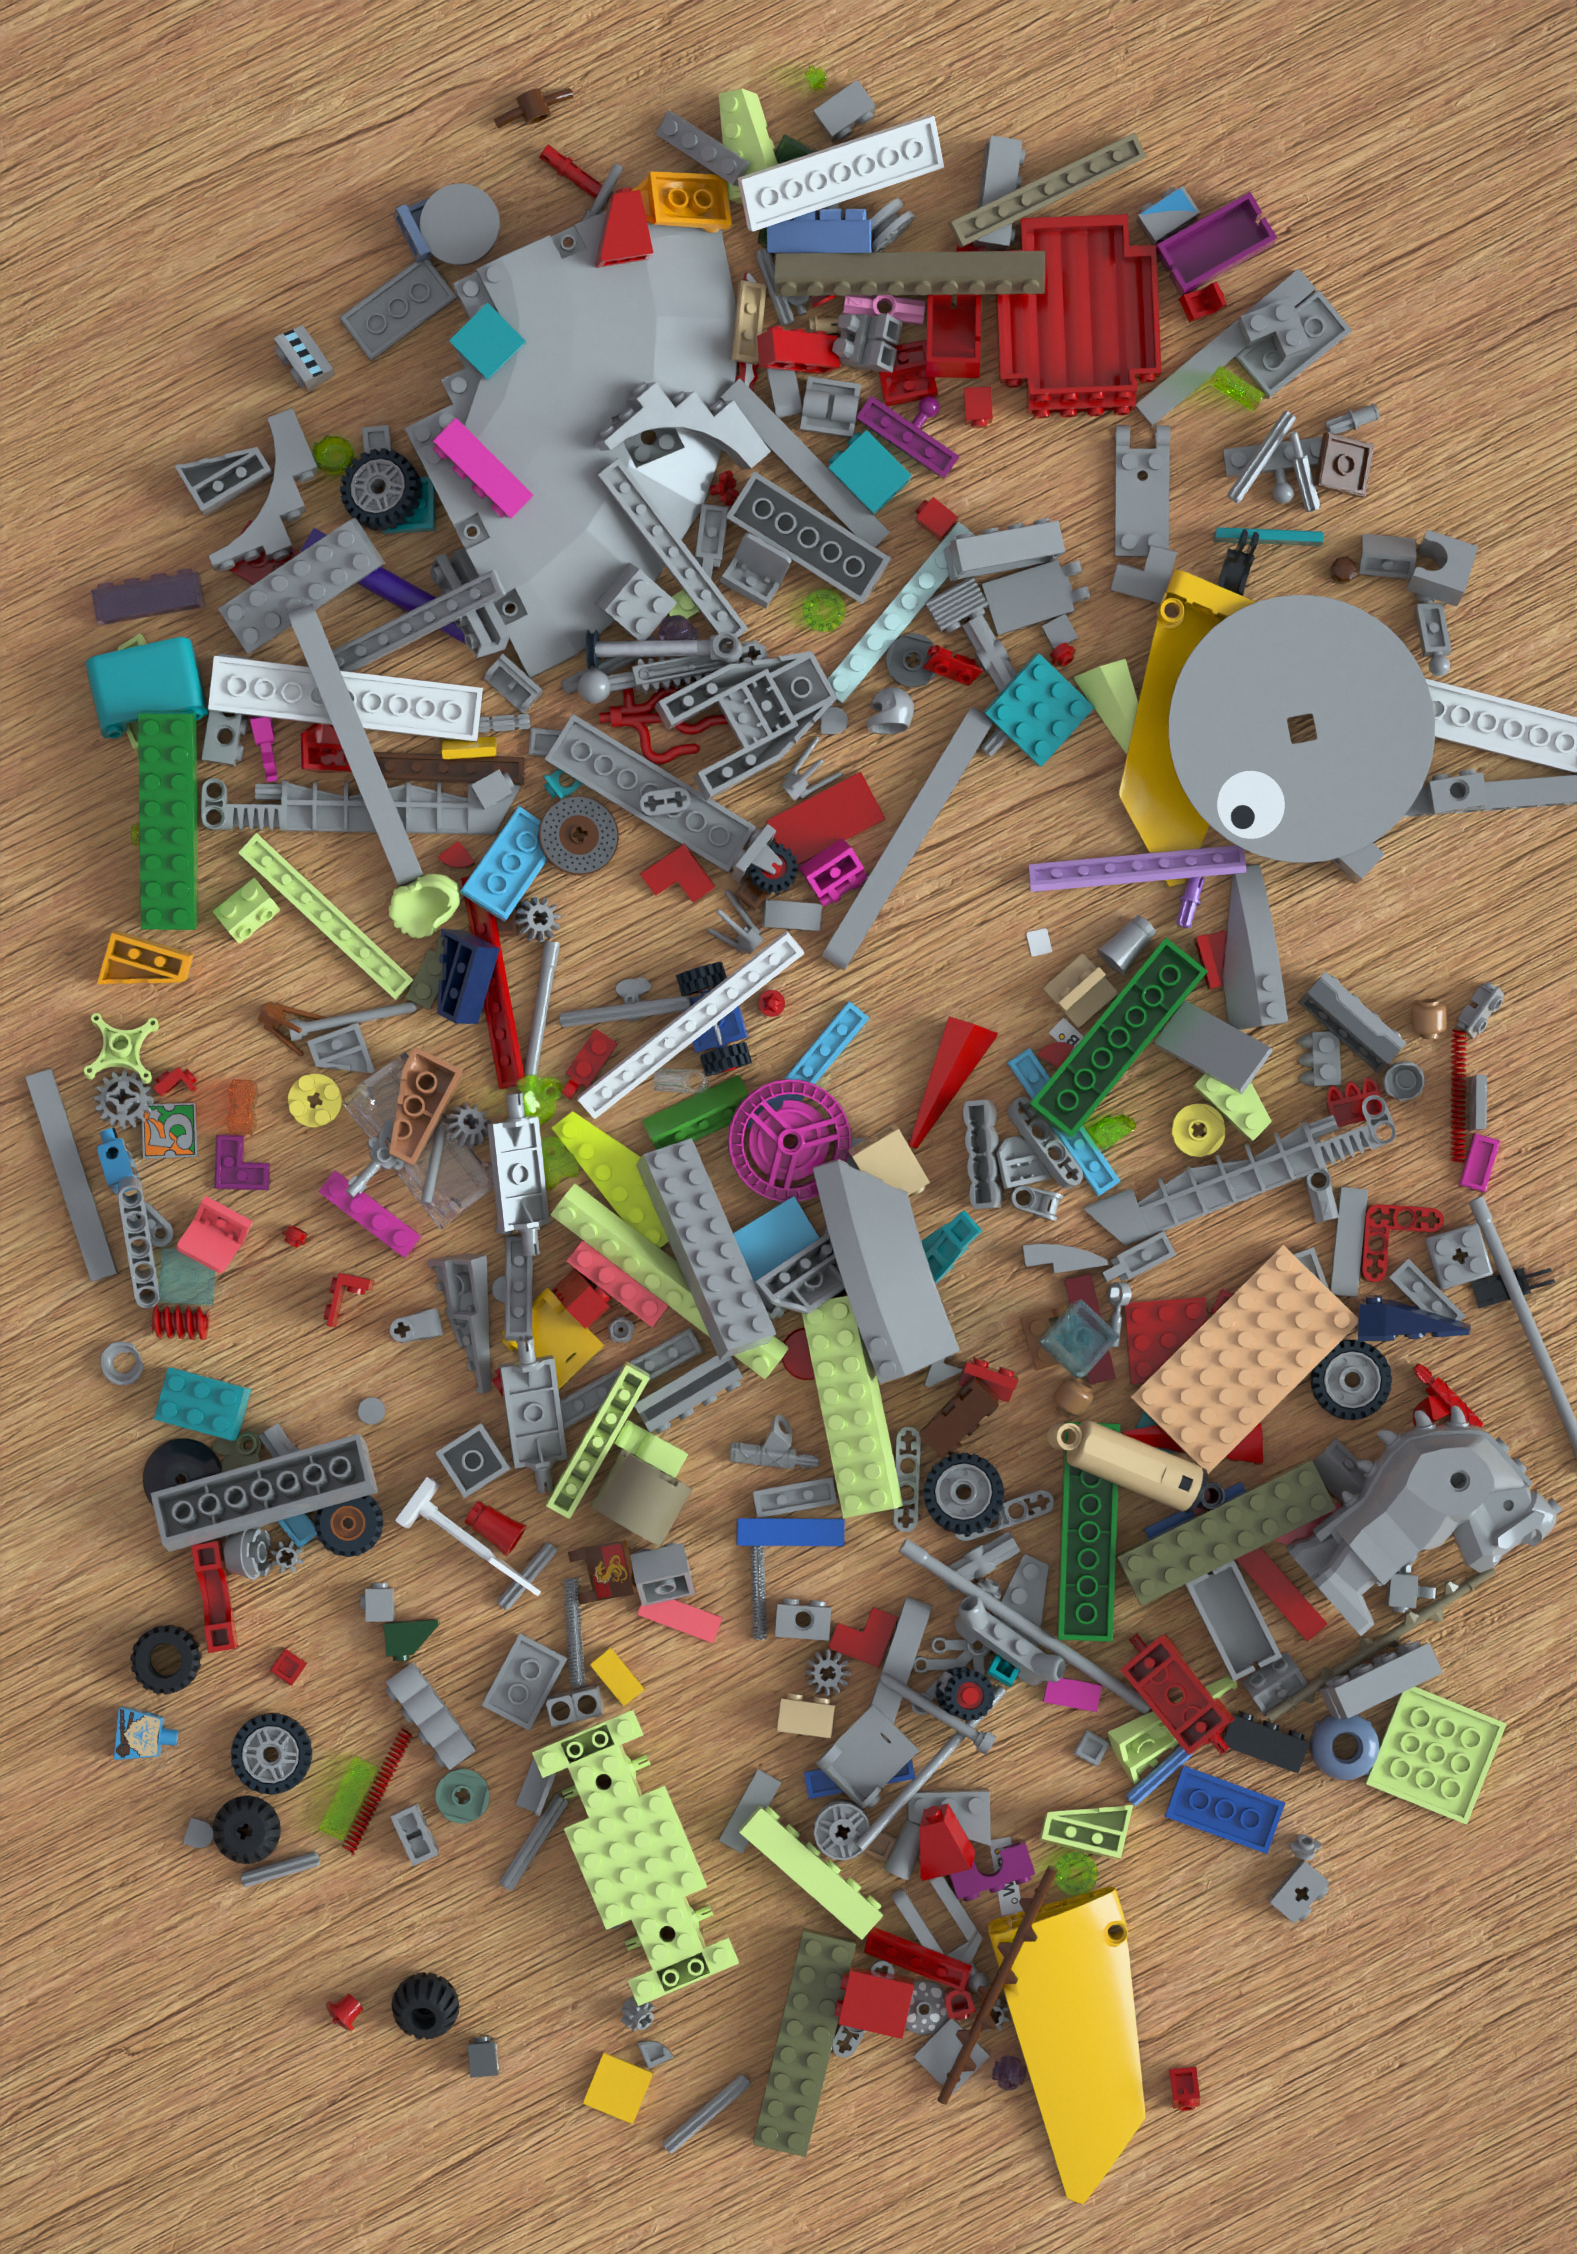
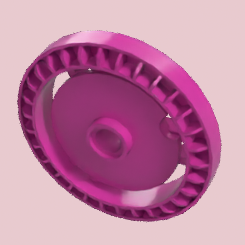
M780 1079L759 1086L741 1101L729 1125L728 1151L737 1174L756 1193L780 1202H785L794 1196L798 1202L819 1195L816 1180L814 1178L804 1184L790 1187L791 1181L809 1176L814 1172V1166L823 1163L830 1141L835 1140L834 1151L830 1161L840 1159L847 1163L849 1158L848 1150L851 1148V1131L842 1107L824 1089L811 1082L799 1079ZM785 1094L806 1096L818 1102L830 1118L823 1119L817 1110L801 1101L783 1100L782 1106L777 1110H774L766 1101ZM762 1105L764 1109L756 1115L754 1111ZM750 1117L754 1120L749 1133L750 1152L757 1166L769 1175L768 1181H764L756 1175L745 1156L743 1138ZM833 1124L835 1133L829 1135L827 1125ZM794 1134L796 1136L795 1144L792 1147H784L783 1138L785 1135ZM775 1178L784 1180L783 1186L774 1185Z

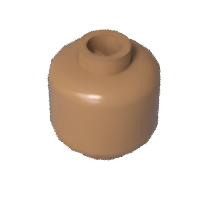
M1435 998L1418 1000V1004L1412 1007L1413 1031L1422 1034L1423 1039L1438 1038V1034L1447 1029L1446 1006L1439 1003V999Z
M1078 1376L1066 1378L1053 1396L1055 1403L1058 1405L1056 1410L1068 1418L1071 1415L1077 1417L1083 1415L1094 1398L1091 1391L1093 1389L1092 1386Z

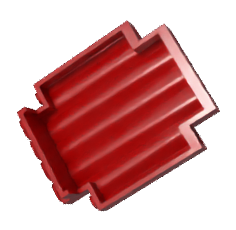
M1128 214L1021 218V250L1013 251H1045V294H996L1000 383H1005L1007 388H1017L1026 382L1028 414H1034L1036 419L1049 418L1050 413H1060V417L1063 418L1076 417L1077 412H1087V416L1090 417L1102 416L1103 411H1114V415L1118 416L1129 415L1130 410H1135L1138 387L1137 379L1135 378H1139V382L1149 383L1156 381L1155 378L1160 377L1162 373L1156 245L1129 246Z

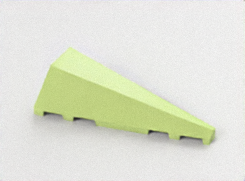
M1122 659L1073 677V679L1127 754L1138 700L1126 659Z

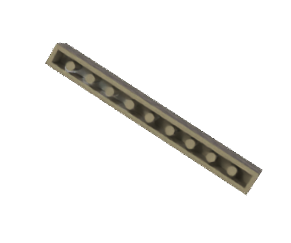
M1045 251L776 253L775 290L776 296L1045 294Z

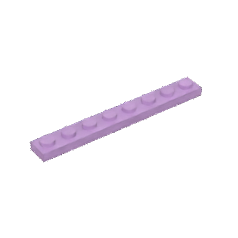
M1237 845L1029 864L1031 892L1246 873L1244 849Z

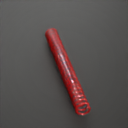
M1452 1030L1455 1033L1451 1036L1455 1039H1452L1451 1042L1456 1044L1451 1045L1454 1048L1451 1053L1455 1054L1451 1056L1452 1059H1455L1451 1061L1454 1064L1451 1069L1456 1071L1451 1072L1454 1075L1451 1077V1080L1454 1081L1451 1085L1456 1087L1451 1088L1454 1091L1451 1093V1096L1455 1097L1451 1101L1455 1103L1450 1105L1454 1108L1450 1111L1456 1114L1450 1116L1454 1118L1450 1121L1454 1125L1450 1127L1456 1130L1450 1132L1454 1134L1450 1138L1455 1140L1450 1142L1451 1145H1455L1450 1148L1454 1151L1450 1154L1456 1157H1452L1450 1160L1466 1163L1465 1160H1458L1466 1157L1459 1154L1466 1151L1464 1149H1457L1466 1147L1465 1144H1460L1466 1140L1457 1138L1466 1136L1465 1133H1458L1466 1131L1465 1128L1459 1127L1465 1126L1466 1123L1456 1122L1466 1120L1465 1117H1459L1466 1113L1458 1111L1465 1110L1466 1107L1457 1106L1466 1104L1465 1101H1460V1099H1465L1466 1096L1457 1095L1466 1093L1465 1090H1458L1466 1088L1465 1085L1459 1084L1465 1083L1466 1080L1456 1078L1466 1077L1465 1074L1459 1073L1466 1072L1467 1070L1458 1068L1465 1067L1466 1064L1457 1062L1466 1061V1058H1460V1056H1466L1467 1054L1457 1051L1466 1050L1465 1047L1458 1046L1466 1045V1042L1459 1040H1466L1467 1038L1456 1035H1464L1467 1032Z
M401 1728V1731L408 1735L400 1732L397 1734L405 1740L395 1737V1740L403 1745L392 1742L393 1745L401 1750L390 1747L397 1754L388 1752V1754L395 1759L385 1757L393 1764L383 1762L384 1765L391 1769L381 1766L380 1768L388 1774L378 1772V1774L386 1779L376 1776V1779L384 1784L373 1781L374 1784L382 1789L371 1786L379 1794L368 1791L369 1794L377 1799L366 1796L367 1799L375 1804L363 1801L371 1808L362 1805L361 1808L369 1813L361 1810L359 1813L367 1818L359 1815L356 1816L365 1823L354 1820V1823L362 1828L351 1825L352 1828L360 1833L349 1830V1832L358 1838L347 1835L354 1842L344 1840V1842L352 1846L342 1845L343 1848L352 1853L351 1856L355 1855L356 1846L360 1845L358 1841H361V1836L365 1835L363 1831H367L365 1826H369L368 1821H372L370 1816H374L373 1812L377 1811L375 1807L379 1806L380 1797L384 1796L382 1792H386L385 1787L389 1786L387 1782H391L389 1777H393L392 1773L396 1772L397 1763L401 1762L399 1758H402V1753L406 1752L404 1748H408L406 1744L410 1743L408 1738H413L412 1734Z

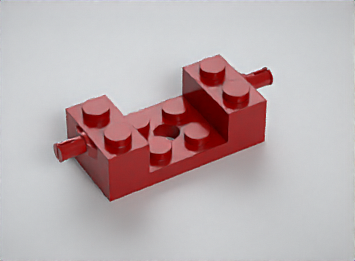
M1136 1633L1129 1641L1139 1653L1120 1669L1121 1672L1188 1755L1195 1753L1199 1748L1208 1743H1212L1220 1755L1225 1753L1230 1747L1227 1746L1219 1735L1235 1718L1218 1698H1213L1181 1658L1184 1655L1167 1634L1161 1635L1153 1643L1146 1645L1138 1633ZM1173 1687H1178L1183 1693V1698L1179 1703H1174L1169 1698V1691Z

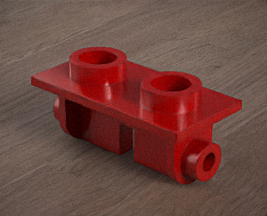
M931 645L929 647L927 655L930 656V659L923 666V669L970 686L983 672V669L979 668V664L976 663L975 659H970L960 654H956L953 658L952 651L939 645Z

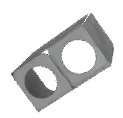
M599 1684L551 1694L545 1700L552 1727L577 1722V1719L581 1721L601 1716L604 1712ZM584 1695H590L596 1700V1709L591 1714H583L578 1709V1700ZM559 1701L567 1703L570 1707V1715L562 1721L554 1719L551 1714L553 1704Z

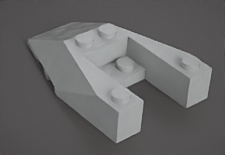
M809 651L779 656L777 658L729 664L658 701L655 709L666 729L669 730L717 704L721 708L742 749L701 770L693 777L705 800L708 801L779 761L838 698L813 652Z

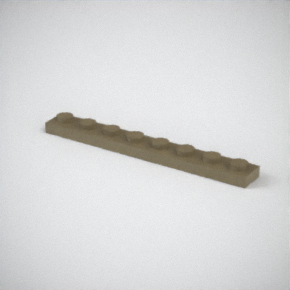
M1133 133L948 224L961 248L1146 158L1145 152L1136 134Z

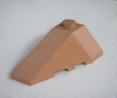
M414 1046L402 1069L389 1151L390 1155L414 1166L463 1078V1070Z

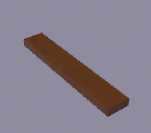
M374 752L385 780L476 783L500 769L502 774L508 773L513 784L524 785L525 757L490 756L443 759L442 754Z

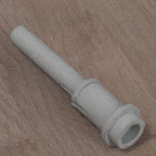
M614 163L591 209H586V213L581 221L601 213L624 169L623 166Z

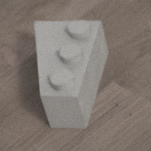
M258 447L227 453L210 459H200L192 463L174 465L205 516L274 476Z

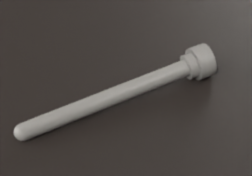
M406 1002L309 1022L299 1021V1018L288 1020L302 1029L301 1033L289 1029L291 1040H302V1037L307 1036L309 1032L415 1012L417 1004L415 1002Z
M882 1674L880 1676L882 1684L974 1741L973 1745L977 1746L976 1750L984 1755L988 1753L997 1738L989 1731L986 1733L982 1730L978 1732L890 1675Z

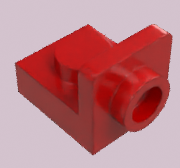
M1197 2068L1169 2069L1173 2109L1179 2108L1180 2111H1191L1195 2107L1200 2106Z

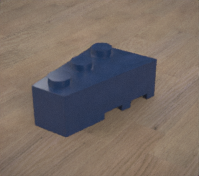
M441 929V937H444V954H440V963H443V980H439L437 1014L454 1023L478 1024L500 948L465 930Z

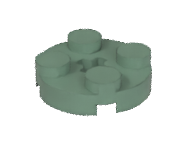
M459 1768L450 1771L440 1780L436 1788L435 1800L439 1810L446 1819L464 1824L476 1820L485 1812L490 1801V1791L487 1781L478 1772L467 1768ZM465 1788L467 1789V1794L470 1795V1800L466 1799L464 1803H459V1798L455 1796V1793Z

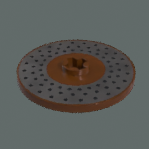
M576 795L562 798L548 808L541 819L538 838L544 856L555 868L570 875L583 876L601 870L610 862L617 850L619 833L613 815L602 803L590 797ZM576 829H579L580 833L585 834L581 842L577 838L572 837Z

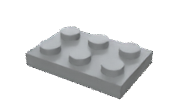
M519 1633L482 1706L530 1731L568 1658Z

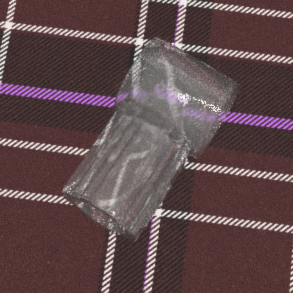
M659 1068L654 1073V1091L693 1093L697 1095L706 1092L710 1084L708 1076L706 1077L703 1071L696 1069ZM698 1074L702 1079V1083L699 1088L692 1089L689 1084L690 1078Z

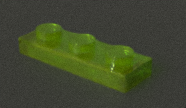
M354 1755L318 1830L341 1841L344 1840L378 1771V1766Z

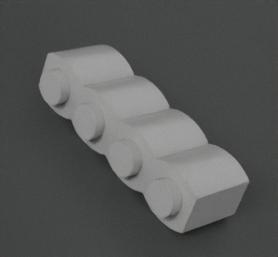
M992 1100L966 1101L963 1108V1118L968 1127L965 1144L970 1154L967 1163L968 1175L972 1181L969 1191L970 1201L974 1209L1000 1208L1003 1202V1190L998 1181L1001 1172L996 1155L999 1147V1137L994 1128L997 1120L996 1107Z
M414 1662L386 1681L388 1685L385 1689L387 1694L394 1702L399 1700L404 1707L401 1711L403 1716L410 1724L415 1722L421 1730L417 1733L419 1738L426 1746L432 1745L436 1751L433 1756L442 1768L447 1766L449 1770L477 1750L471 1739Z

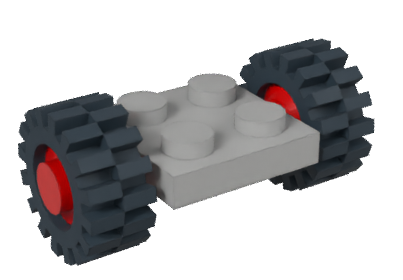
M954 1667L946 1672L944 1671L937 1679L939 1681L936 1684L937 1689L935 1692L938 1699L937 1702L949 1714L967 1721L982 1720L989 1713V1709L993 1707L992 1703L995 1700L994 1687L991 1685V1681L983 1674L965 1667Z

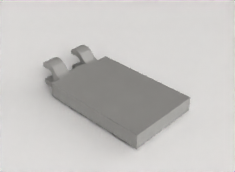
M1055 560L983 583L981 586L997 636L1075 611L1074 603L1090 599L1087 586L1073 591L1068 578L1082 573L1080 562L1075 561L1061 567L1059 560Z

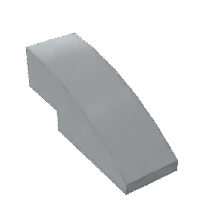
M1058 1244L1022 1245L1025 1267L1051 1263L1053 1274L1108 1265L1107 1259L1075 1247Z

